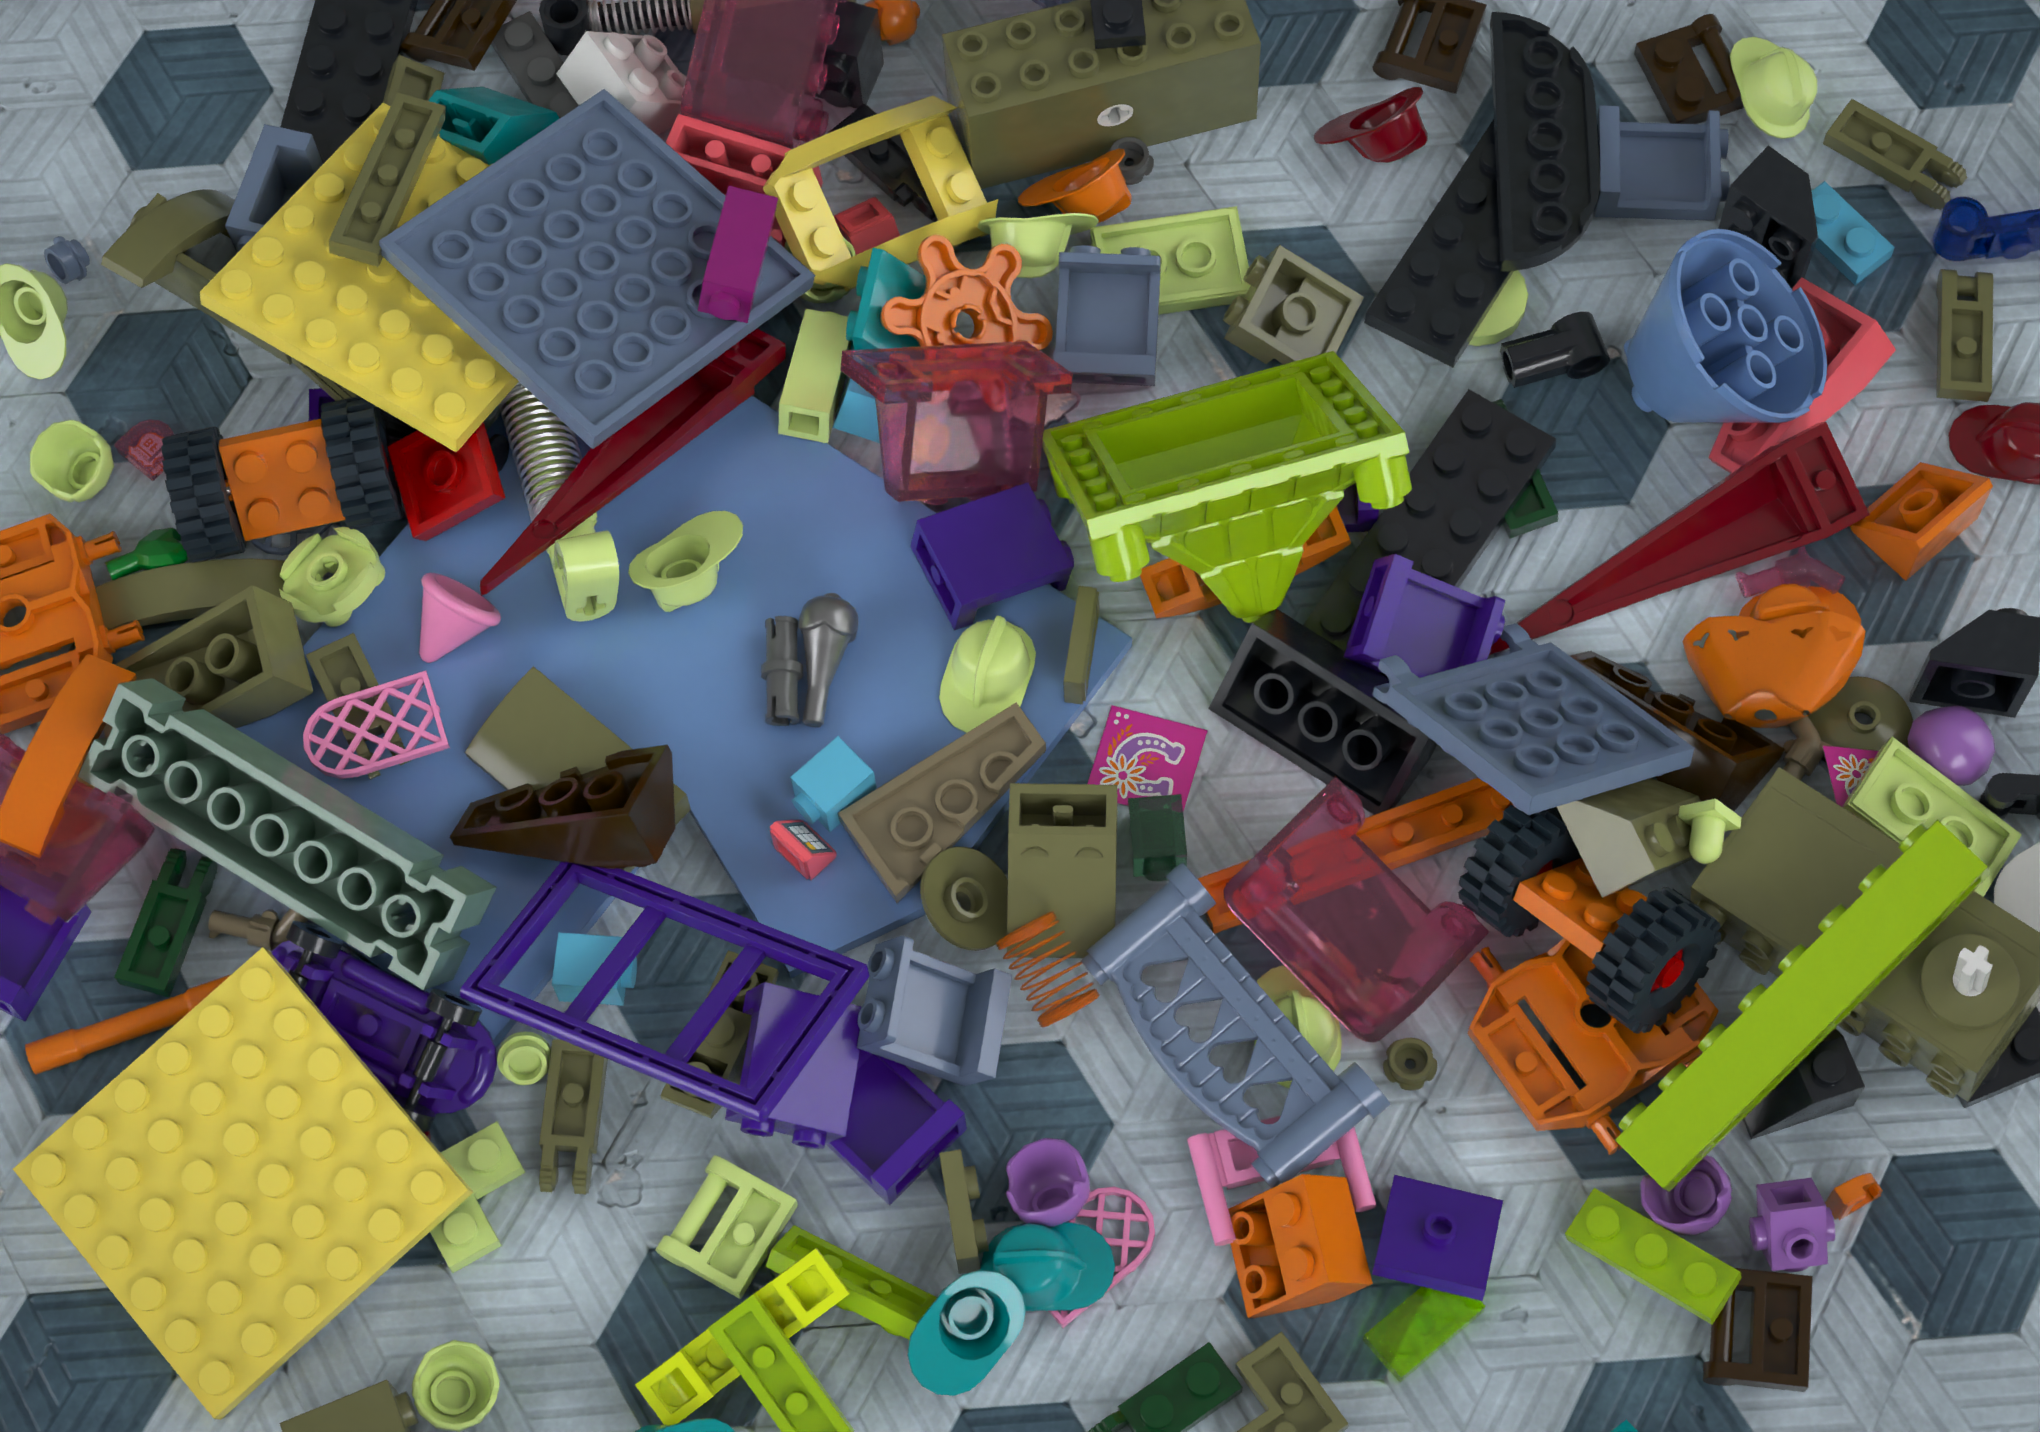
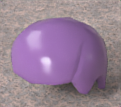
M1948 706L1925 711L1913 721L1907 738L1909 749L1957 786L1971 785L1984 776L1990 767L1995 753L1994 738L1987 724L1978 714L1962 706Z
M1043 1138L1026 1144L1009 1159L1006 1165L1009 1183L1006 1195L1014 1214H1017L1020 1220L1025 1223L1055 1227L1074 1219L1089 1197L1090 1178L1079 1151L1064 1139Z
M1708 1155L1670 1192L1663 1189L1650 1175H1644L1640 1184L1642 1206L1655 1223L1678 1235H1699L1710 1230L1726 1214L1732 1200V1186L1729 1176L1719 1163Z

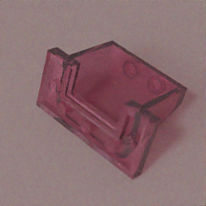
M1027 341L842 351L840 371L875 397L885 491L898 502L919 500L933 505L945 504L948 502V498L966 497L971 500H977L1027 482L1033 492H1037L1048 394L1071 393L1073 373Z

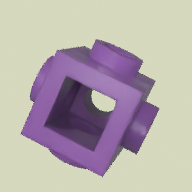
M1812 1178L1757 1184V1216L1750 1217L1749 1232L1754 1250H1762L1771 1270L1799 1272L1810 1266L1828 1264L1827 1242L1835 1240V1224L1832 1212L1829 1207L1826 1208V1204Z

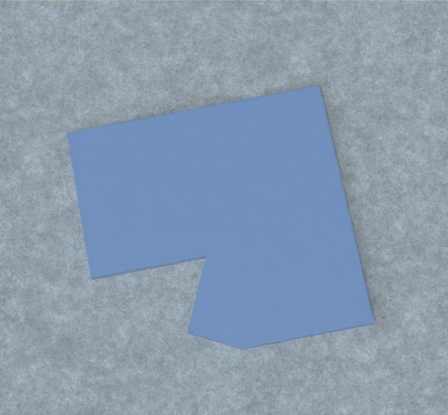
M751 396L597 511L598 517L596 518L597 523L594 526L595 532L606 530L610 532L619 564L617 603L608 614L594 620L581 622L572 621L567 618L547 550H545L489 593L482 595L499 611L501 621L498 625L489 627L435 662L427 663L420 658L422 577L426 573L441 574L462 583L481 595L480 580L532 522L525 501L526 498L523 494L522 483L520 482L514 462L515 459L512 455L513 452L510 448L511 444L509 443L507 461L499 472L506 498L426 542L413 538L408 523L379 557L380 563L384 566L386 572L383 581L374 588L369 597L358 608L352 611L348 621L337 627H329L323 622L303 646L313 693L272 716L236 729L443 854L444 856L439 865L441 869L448 870L463 866L497 887L480 924L464 929L460 934V937L470 942V945L454 979L425 990L430 993L431 989H440L460 996V989L464 982L561 862L455 846L449 838L471 802L506 791V789L466 756L465 751L494 709L533 666L632 749L668 744L672 752L673 783L687 794L691 807L690 814L755 921L842 955L926 915L921 900V880L896 903L841 823L829 832L818 820L811 824L797 811L792 803V799L795 796L790 777L839 736L874 771L876 787L879 788L966 734L964 731L954 727L943 714L939 700L941 681L953 647L961 634L976 622L988 619L994 620L998 615L1022 628L1032 639L1036 651L1034 670L1020 708L1046 742V752L1015 782L1028 783L1132 647V637L1099 617L1086 702L1083 701V705L1064 702L1063 681L1076 605L1074 600L1047 584L978 608L973 624L954 630L910 547L917 520L936 514V512L827 443L778 434L779 412ZM501 415L486 431L488 438L495 434H500L508 439ZM575 434L583 459L591 447ZM711 511H728L736 514L743 524V536L737 547L719 562L716 588L708 597L697 603L681 606L671 612H665L659 607L650 589L633 583L628 572L630 563L637 554L658 543L682 524L698 515ZM827 593L838 594L856 609L858 614V630L855 640L848 643L829 687L824 724L821 727H810L803 722L808 679L804 637L799 626L797 629V661L803 665V677L798 680L799 722L793 725L790 723V718H788L789 726L767 724L765 722V715L767 714L766 680L761 678V665L766 662L765 620L772 618L776 625L775 616H789L796 618L799 625L802 608L808 600L817 596H824ZM354 633L379 685L426 670L436 703L440 708V717L450 748L413 759L401 766L397 764L379 770L381 775L371 780L367 774L346 779L323 774L312 765L304 750L303 732L308 719L320 706L328 703L306 654ZM415 684L396 690L409 695ZM424 684L416 699L431 705ZM389 695L386 700L394 717H396L404 701ZM411 705L403 721L419 727L427 712ZM333 711L328 712V714L335 716ZM433 717L425 731L440 737L435 717ZM320 719L316 723L312 734L324 739L333 724ZM398 727L397 732L406 749L414 734ZM340 728L331 743L347 750L349 745ZM385 733L378 735V737L383 739ZM421 737L415 749L433 744V742ZM369 740L365 742L369 751L374 753L378 745ZM311 742V752L315 755L320 746ZM327 749L320 763L335 769L343 756ZM385 749L379 760L392 757L390 750ZM349 760L344 770L357 768L362 765ZM1010 788L953 847L978 849L1009 808ZM803 820L836 851V858L814 879H806L774 848L770 826L775 821ZM635 867L630 873L635 874L640 867ZM579 884L499 986L535 1000L553 977L558 932L587 934L614 901L615 897ZM308 920V922L313 924L315 927L325 930L322 927L315 924L314 922ZM343 941L342 946L362 960L409 982L388 969L393 959V956L383 953L370 958ZM782 963L790 978L805 972ZM477 1005L482 1009L479 1020L490 1032L495 1047H497L517 1021Z

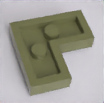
M1282 1331L1236 1362L1235 1369L1266 1411L1237 1432H1343L1348 1428L1346 1419Z

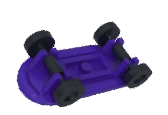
M292 922L286 935L288 941L279 944L271 953L421 1131L428 1132L430 1130L436 1113H454L472 1106L484 1096L493 1082L497 1067L496 1047L490 1032L479 1020L482 1013L480 1007L447 991L431 989L429 993L341 950L343 941L335 935L307 923Z

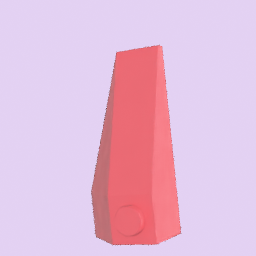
M1801 277L1792 290L1795 291L1801 287L1807 296L1819 322L1825 343L1827 375L1822 395L1813 400L1807 413L1788 422L1723 423L1710 452V460L1731 474L1770 446H1775L1817 423L1825 422L1859 394L1896 351L1875 319Z

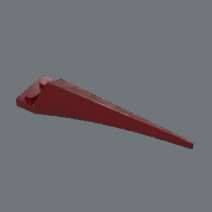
M755 329L594 449L590 448L545 507L480 580L481 596L489 593L553 545L556 540L564 537L755 394L754 386L786 359L785 343L759 329Z
M1827 422L1817 423L1775 446H1770L1519 620L1517 624L1533 640L1674 589L1825 539L1869 516L1867 507ZM1499 637L1497 642L1492 644L1489 655L1510 647L1506 641Z

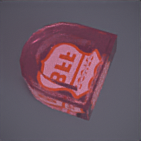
M149 419L133 426L114 446L119 454L154 481L164 472L162 463L164 458L161 451V446H163L162 439L165 436L175 434L168 424L160 420Z

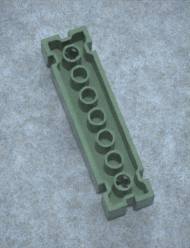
M150 678L118 684L102 720L113 728L109 737L94 739L78 775L79 778L110 797L131 794L133 799L129 809L371 958L383 953L393 956V959L388 969L420 989L426 990L454 979L470 945V942L461 938L460 934L462 930L480 924L497 888L496 886L463 866L448 870L441 869L439 865L444 855L208 711L199 709L184 712L182 707L186 698L157 680Z

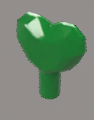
M165 528L153 530L138 542L134 551L106 561L104 564L112 581L140 570L146 571L186 563L189 559L186 550L182 546L181 535L178 534L177 529Z

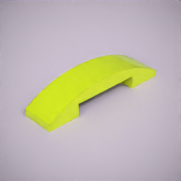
M816 1247L759 1289L756 1294L786 1336L790 1338L849 1295L850 1292ZM706 1329L637 1382L635 1386L662 1423L670 1426L678 1424L697 1410L721 1389L739 1377L740 1373L710 1331Z

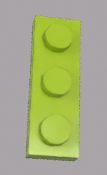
M1596 1188L1592 1190L1565 1232L1567 1240L1712 1325L1742 1278L1740 1271Z
M793 1225L771 1249L765 1267L781 1274L817 1247L850 1292L836 1306L843 1310L853 1311L881 1325L888 1333L902 1336L910 1340V1336L918 1321L937 1299V1297L796 1225Z
M756 1292L708 1327L710 1333L781 1432L855 1431Z

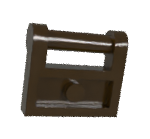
M434 0L416 31L407 34L401 44V49L407 56L419 62H425L427 59L475 71L517 0Z
M1398 0L1399 12L1384 51H1380L1376 56L1372 67L1373 71L1379 77L1387 80L1402 78L1457 94L1483 23L1487 4L1473 0ZM1424 11L1432 13L1416 57L1403 55L1418 13Z
M1714 14L1703 15L1691 25L1636 43L1634 55L1671 124H1699L1707 120L1709 110L1719 111L1720 116L1744 108L1741 93L1731 68L1730 52L1720 35L1722 26ZM1703 44L1727 89L1726 91L1718 94L1715 93L1692 49L1693 47Z
M1735 1268L1740 1271L1742 1278L1713 1325L1711 1324L1710 1359L1704 1362L1703 1382L1719 1386L1743 1385L1805 1392L1809 1386L1813 1276ZM1736 1291L1752 1292L1749 1364L1732 1362Z

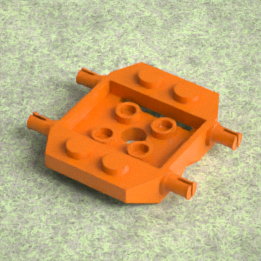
M50 513L0 531V670L8 669L14 663L45 652H56L63 646L74 642L76 646L75 650L0 676V735L42 721L70 675L87 654L112 663V654L116 653L117 649L145 640L138 620L111 630L104 626L90 564H93L94 560L122 551L119 538L114 531L85 541L82 536L75 537L68 528ZM19 606L26 607L24 619L19 624L12 627L4 626V618L11 609Z
M1565 938L1549 951L1528 959L1507 971H1504L1489 947L1482 948L1481 953L1478 951L1469 959L1486 981L1488 991L1469 1026L1467 1034L1536 1131L1584 1128L1586 1126L1588 1129L1593 1130L1609 1155L1614 1154L1617 1149H1622L1615 1141L1621 1134V1131L1610 1118L1612 1109L1666 1076L1679 1063H1683L1688 1068L1702 1054L1698 1045L1708 1034L1719 1012L1698 982H1696L1694 986L1697 989L1691 997L1685 996L1681 1001L1682 1007L1675 1014L1669 1012L1666 1022L1659 1027L1654 1024L1649 1032L1644 1033L1640 1031L1639 1034L1634 1033L1611 1015L1609 1024L1601 1028H1594L1582 1020L1580 1010L1585 1005L1595 1004L1589 999L1590 996L1586 994V987L1590 984L1586 979L1588 972L1594 969L1596 965L1592 963V958ZM1523 999L1586 1084L1581 1090H1579L1518 1005Z

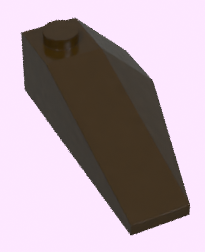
M1587 651L1569 655L1695 748L1689 767L1656 776L1655 778L1660 782L1698 795L1701 801L1716 798L1729 809L1735 811L1779 761L1785 748L1736 720L1724 717L1720 723L1694 711L1693 707L1696 700L1681 693L1679 696L1666 692L1650 690L1652 683L1647 677L1595 652Z
M668 744L624 750L606 756L605 763L607 766L584 774L580 773L577 766L560 772V779L538 790H534L533 786L527 783L471 802L449 838L455 846L607 869L632 866L646 867L656 864L676 828L672 752Z

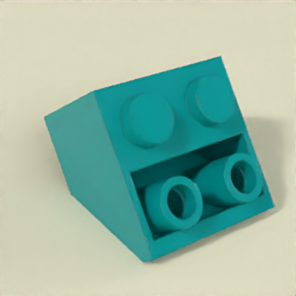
M483 86L436 90L428 100L445 105V121L439 132L440 138L488 165L495 163L560 119L555 111Z
M873 248L869 267L861 266L858 273L856 295L861 297L858 311H850L846 327V340L852 341L850 365L854 364L857 354L860 353L904 368L906 372L901 392L913 393V380L923 365V353L920 344L910 335L890 333L883 327L880 314L885 303L893 297L920 298L926 288V277L883 249Z

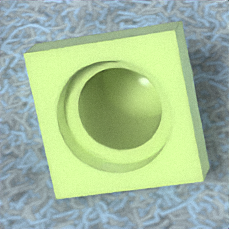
M1716 798L1682 805L1679 808L1678 815L1680 819L1691 826L1689 852L1694 860L1702 864L1712 863L1720 857L1725 832L1740 829L1742 817Z

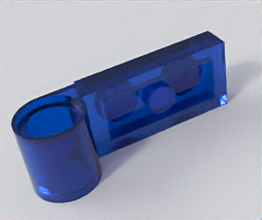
M1970 197L1954 198L1947 202L1942 210L1932 237L1933 247L1941 257L1949 261H1965L1983 257L1985 259L2002 256L2006 259L2023 257L2030 252L2040 250V209L1988 217L1986 209L1979 201ZM1952 226L1961 227L1965 229L1967 232H1960L1954 229Z

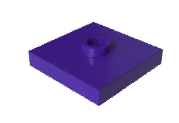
M1394 1175L1372 1275L1483 1301L1503 1200Z

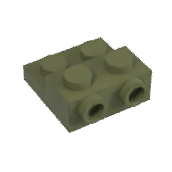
M1279 245L1265 258L1258 255L1248 268L1243 280L1251 286L1245 298L1238 295L1227 309L1223 321L1229 324L1230 327L1224 339L1265 364L1269 363L1273 358L1282 364H1287L1331 351L1337 353L1364 297Z

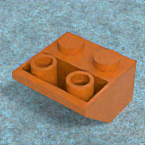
M1301 1174L1228 1209L1236 1240H1233V1243H1230L1248 1318H1259L1330 1303L1373 1284L1346 1177Z

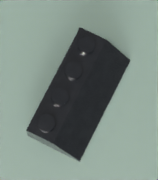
M1278 609L1270 611L1251 624L1208 709L1373 815L1395 808L1428 763L1438 744L1418 728L1410 725L1404 717L1388 706L1387 703L1384 704L1372 696L1375 686L1389 683L1387 677L1374 669L1343 658L1344 650Z

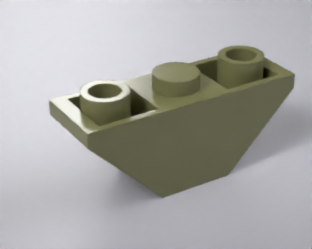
M727 951L706 998L739 954ZM763 963L758 966L687 1064L740 1085L752 1015L742 1013L746 991L763 982L776 985L779 974L778 969ZM667 1083L660 1095L661 1099L711 1119L722 1107Z

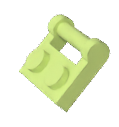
M714 1155L705 1168L708 1176L670 1236L664 1235L655 1251L673 1264L688 1269L741 1299L796 1210L798 1203L797 1199L731 1162ZM726 1186L737 1189L738 1192L701 1252L699 1253L690 1248L689 1246Z

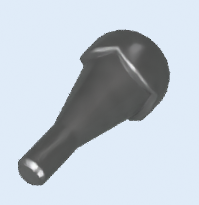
M827 593L824 596H817L808 600L803 606L799 617V628L804 637L808 679L803 722L810 727H821L824 724L829 687L848 643L855 640L858 630V614L856 609L836 593Z

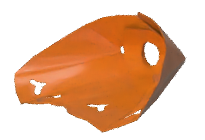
M1833 611L1793 615L1774 623L1746 616L1708 617L1697 624L1686 634L1682 642L1689 665L1708 697L1725 718L1736 720L1749 727L1780 728L1818 711L1845 686L1862 656L1866 631L1859 622ZM1809 627H1813L1804 639L1799 635L1791 633L1793 630L1804 631ZM1830 627H1835L1840 633L1849 632L1851 636L1837 641ZM1728 630H1733L1736 633L1748 631L1750 634L1742 636L1735 641ZM1709 633L1703 648L1693 645L1695 641H1701L1704 635ZM1766 709L1772 711L1777 718L1772 719L1774 721L1757 719L1754 714L1759 710ZM1804 710H1808L1810 712L1806 716L1803 715Z

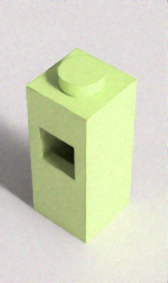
M805 309L779 402L778 434L822 443L829 442L850 364L852 341L846 340L847 316L831 311L822 312Z

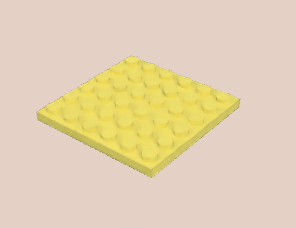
M383 102L200 291L201 305L457 452L519 381L384 257L379 267L329 253L331 234L391 107ZM438 134L396 229L490 165L440 138V134Z
M264 947L258 950L13 1168L14 1172L214 1419L219 1420L224 1418L474 1193L274 955Z

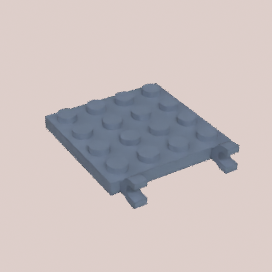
M1517 623L1504 626L1500 636L1509 645L1510 650L1496 653L1494 658L1421 678L1412 673L1409 666L1397 655L1380 659L1378 669L1387 675L1389 683L1375 686L1372 696L1384 704L1387 703L1388 706L1404 717L1410 725L1422 731L1441 746L1443 751L1455 757L1474 772L1480 780L1488 783L1511 801L1517 809L1527 815L1582 800L1583 798L1652 777L1661 776L1689 767L1695 749L1693 746L1553 643L1549 642L1542 645L1535 643L1531 640L1529 634Z

